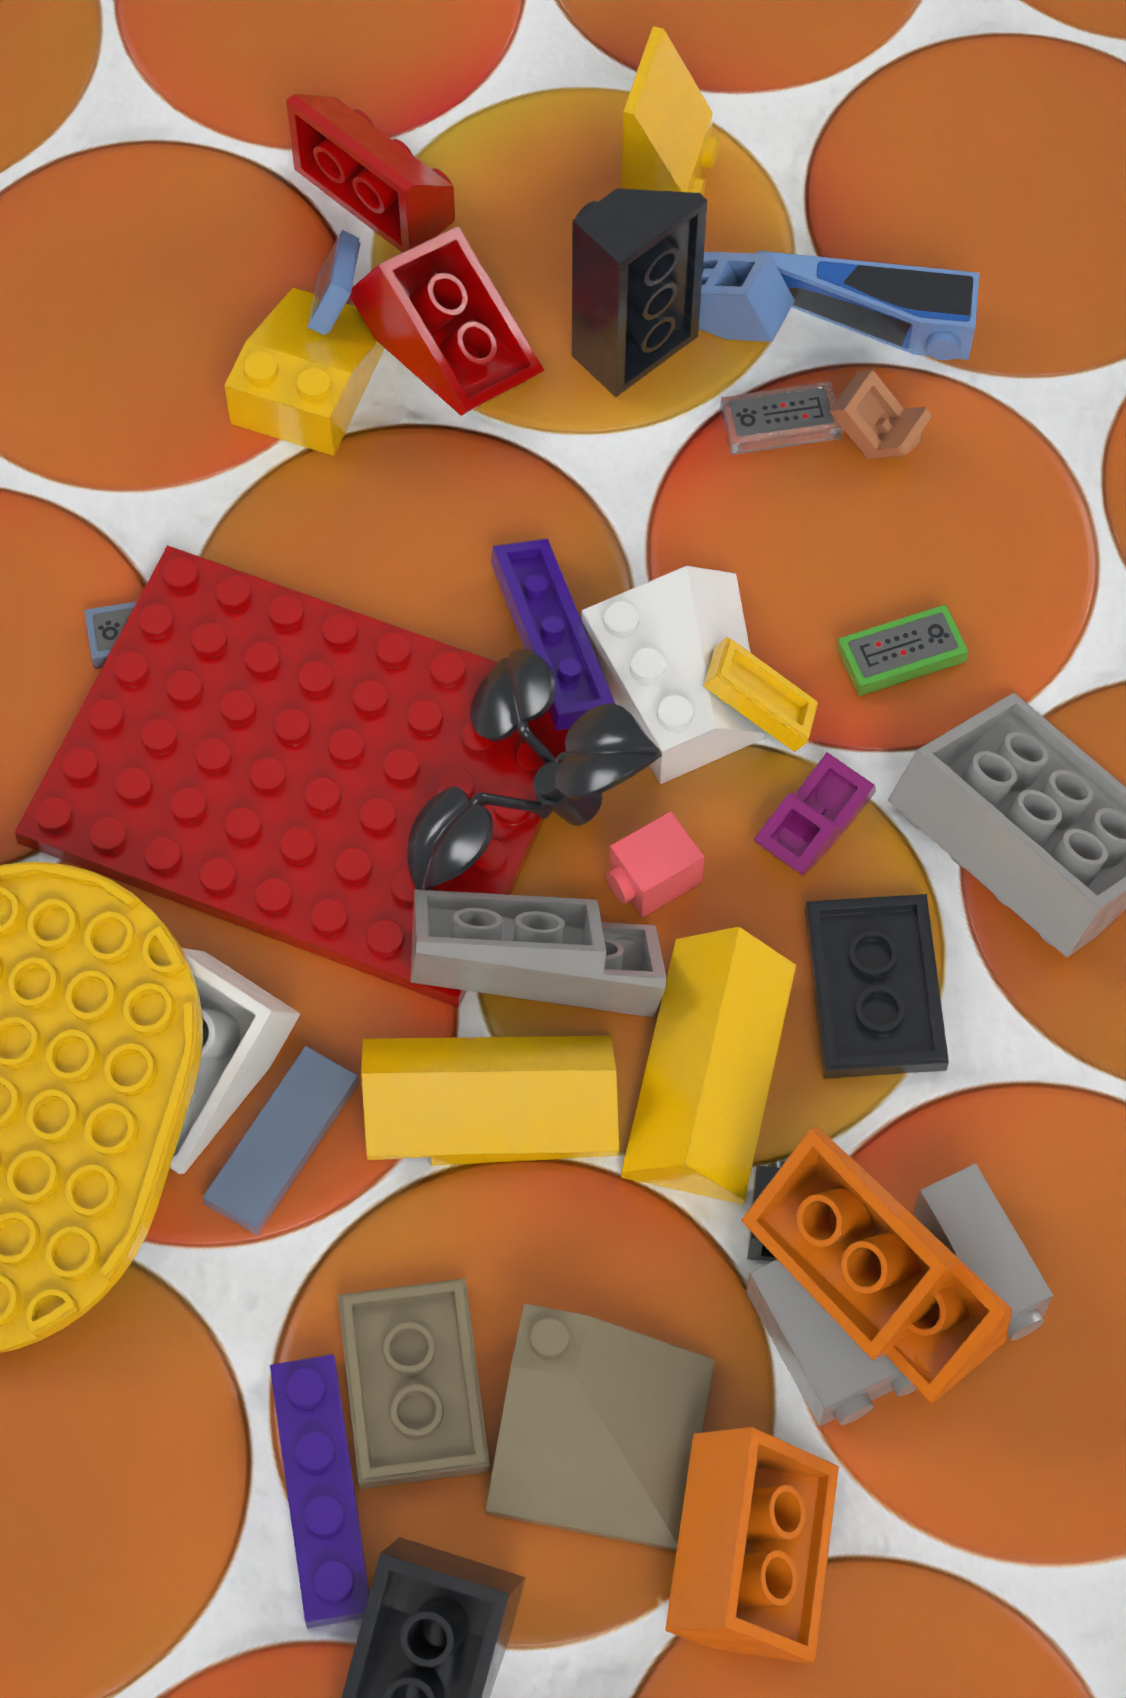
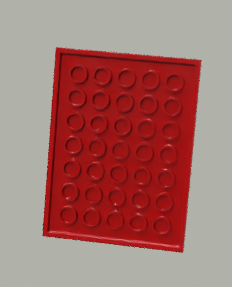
M167 545L14 834L17 842L21 845L459 1008L467 992L466 990L410 982L414 890H417L412 881L407 861V847L412 825L428 801L450 787L462 789L470 799L479 792L537 801L533 781L537 771L545 763L520 736L518 729L508 738L494 742L483 738L473 728L470 710L475 692L486 675L498 662ZM549 710L541 717L528 722L531 731L554 757L557 758L559 753L566 751L565 740L569 729L556 730ZM492 805L483 806L491 813L493 819L492 836L487 849L465 872L437 885L432 890L510 895L544 819L534 812Z

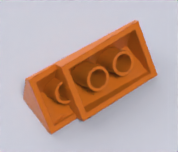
M818 1126L808 1131L741 1219L742 1223L872 1360L886 1355L930 1403L941 1398L1006 1341L1013 1309Z

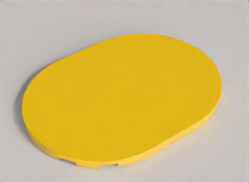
M21 862L0 865V1353L16 1350L41 1341L83 1316L110 1291L136 1257L148 1234L160 1201L194 1091L203 1043V1018L195 978L182 948L166 925L138 897L116 882L92 871L50 862Z

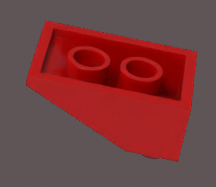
M459 226L378 264L352 287L349 297L375 340L460 416L545 371Z

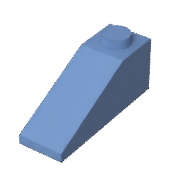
M704 252L699 329L726 340L772 342L795 299L770 254Z

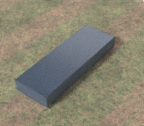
M305 1046L202 1197L204 1205L258 1236L359 1085L358 1075Z

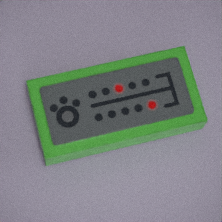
M946 604L838 638L837 651L858 697L967 661L969 653Z

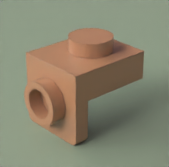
M873 369L857 371L829 411L867 459L892 456L901 457L908 454L920 442V433L932 417L926 407L904 409Z

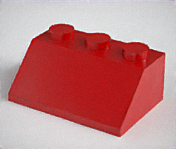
M293 94L286 100L294 170L403 253L438 236L455 221L454 186L449 178L442 171L436 168L430 169L414 157L410 149L399 139L392 140L377 129L364 112L358 109L352 110L336 97Z

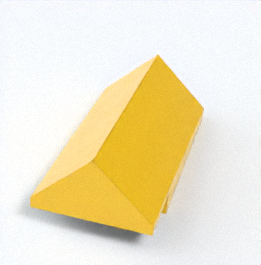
M741 927L675 940L666 979V988L661 1000L621 1178L744 1205L796 964Z
M611 1035L363 1039L361 1077L367 1160L431 1157V1166L619 1156L617 1074Z

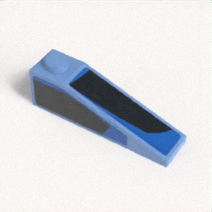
M757 251V253L770 254L795 299L792 308L914 355L931 356L938 360H969L976 324L980 273Z

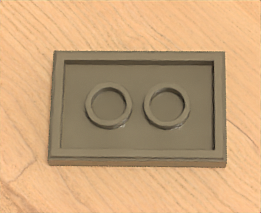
M466 1278L338 1295L359 1488L367 1489L490 1472Z

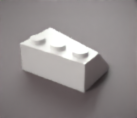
M685 566L582 610L581 621L615 704L625 708L637 719L647 736L657 745L662 753V757L649 765L659 784L765 739V731L703 687L714 647L723 639L729 637L750 652L736 573Z

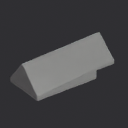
M414 890L411 983L654 1018L664 994L667 979L656 925L601 922L598 900Z

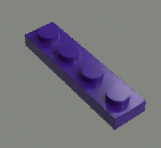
M548 538L493 546L491 565L524 649L531 650L546 661L553 672L555 695L549 713L556 730L571 728L580 716L598 705L606 703L615 704Z
M332 1354L270 1365L306 1627L313 1628L363 1619L370 1592L335 1356Z

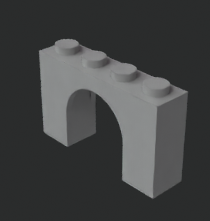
M975 1163L920 1190L914 1208V1213L919 1222L945 1244L953 1254L1013 1309L1007 1332L1010 1340L1014 1341L1023 1338L1042 1326L1045 1322L1042 1316L1045 1315L1053 1294L977 1164ZM777 1259L749 1273L746 1293L819 1427L834 1419H837L839 1425L849 1424L870 1412L874 1408L873 1400L893 1390L897 1397L905 1396L917 1390L886 1355L872 1360Z

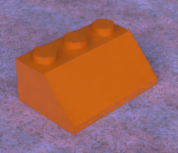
M754 1427L694 1433L665 1631L711 1649L799 1663H815L839 1466Z

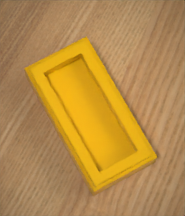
M726 637L716 645L703 687L792 751L796 752L804 746L810 736L818 702L729 637Z

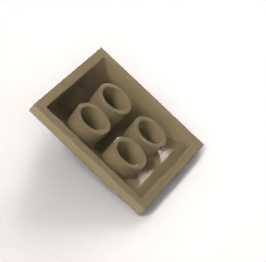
M524 1303L510 1368L485 1513L492 1516L677 1551L693 1434L702 1433L715 1359L588 1315Z

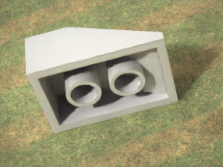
M182 948L192 969L200 997L203 1018V1043L194 1091L170 1168L178 1174H185L268 1071L300 1016L299 1012L205 951Z

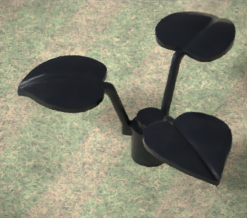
M517 649L510 652L507 658L501 659L491 669L476 690L471 703V722L473 728L480 736L494 742L508 738L518 729L520 736L545 763L537 771L533 781L538 800L531 801L479 792L470 799L458 787H450L438 793L421 809L409 835L407 861L416 889L432 890L437 885L465 872L482 856L491 841L493 830L491 813L483 806L492 805L534 812L543 819H546L553 811L571 825H583L589 822L599 811L603 792L623 783L662 757L660 749L647 736L637 719L620 705L606 703L590 709L573 723L566 736V751L559 753L557 758L554 757L534 735L528 725L529 721L544 715L553 703L555 695L553 672L546 661L531 650Z

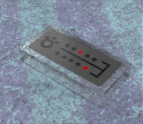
M831 381L721 397L720 411L731 455L841 439L843 428L829 412L836 403Z

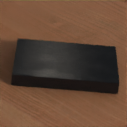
M927 894L806 901L805 919L823 1078L947 1071L949 1059Z

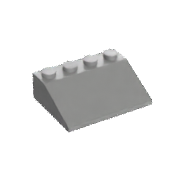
M1012 693L916 751L888 801L904 814L913 826L921 829L944 849L955 863L969 871L993 892L1002 904L1010 907L1034 928L1045 942L1054 946L1068 958L1097 937L1126 910V787L1018 695Z

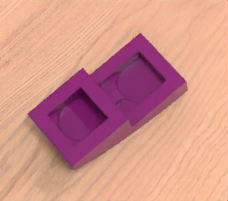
M826 752L794 795L790 792L753 840L764 850L804 876L862 811L875 794L876 787L869 780Z

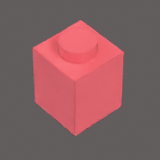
M672 811L610 846L609 871L606 872V879L616 898L622 904L630 901L640 917L643 918L702 884L705 857Z

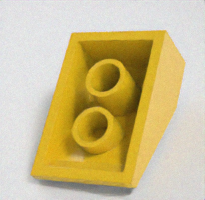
M652 27L623 111L621 189L700 193L703 196L706 180L701 178L703 168L713 169L719 147V137L711 135L713 112L664 28Z
M292 288L247 339L224 385L230 424L335 456L385 348L375 340L357 308L353 305H344L330 333L327 332L326 335H323L308 328L314 294Z

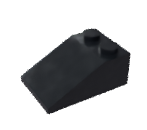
M399 1537L380 1553L342 1698H490L509 1642L526 1577Z

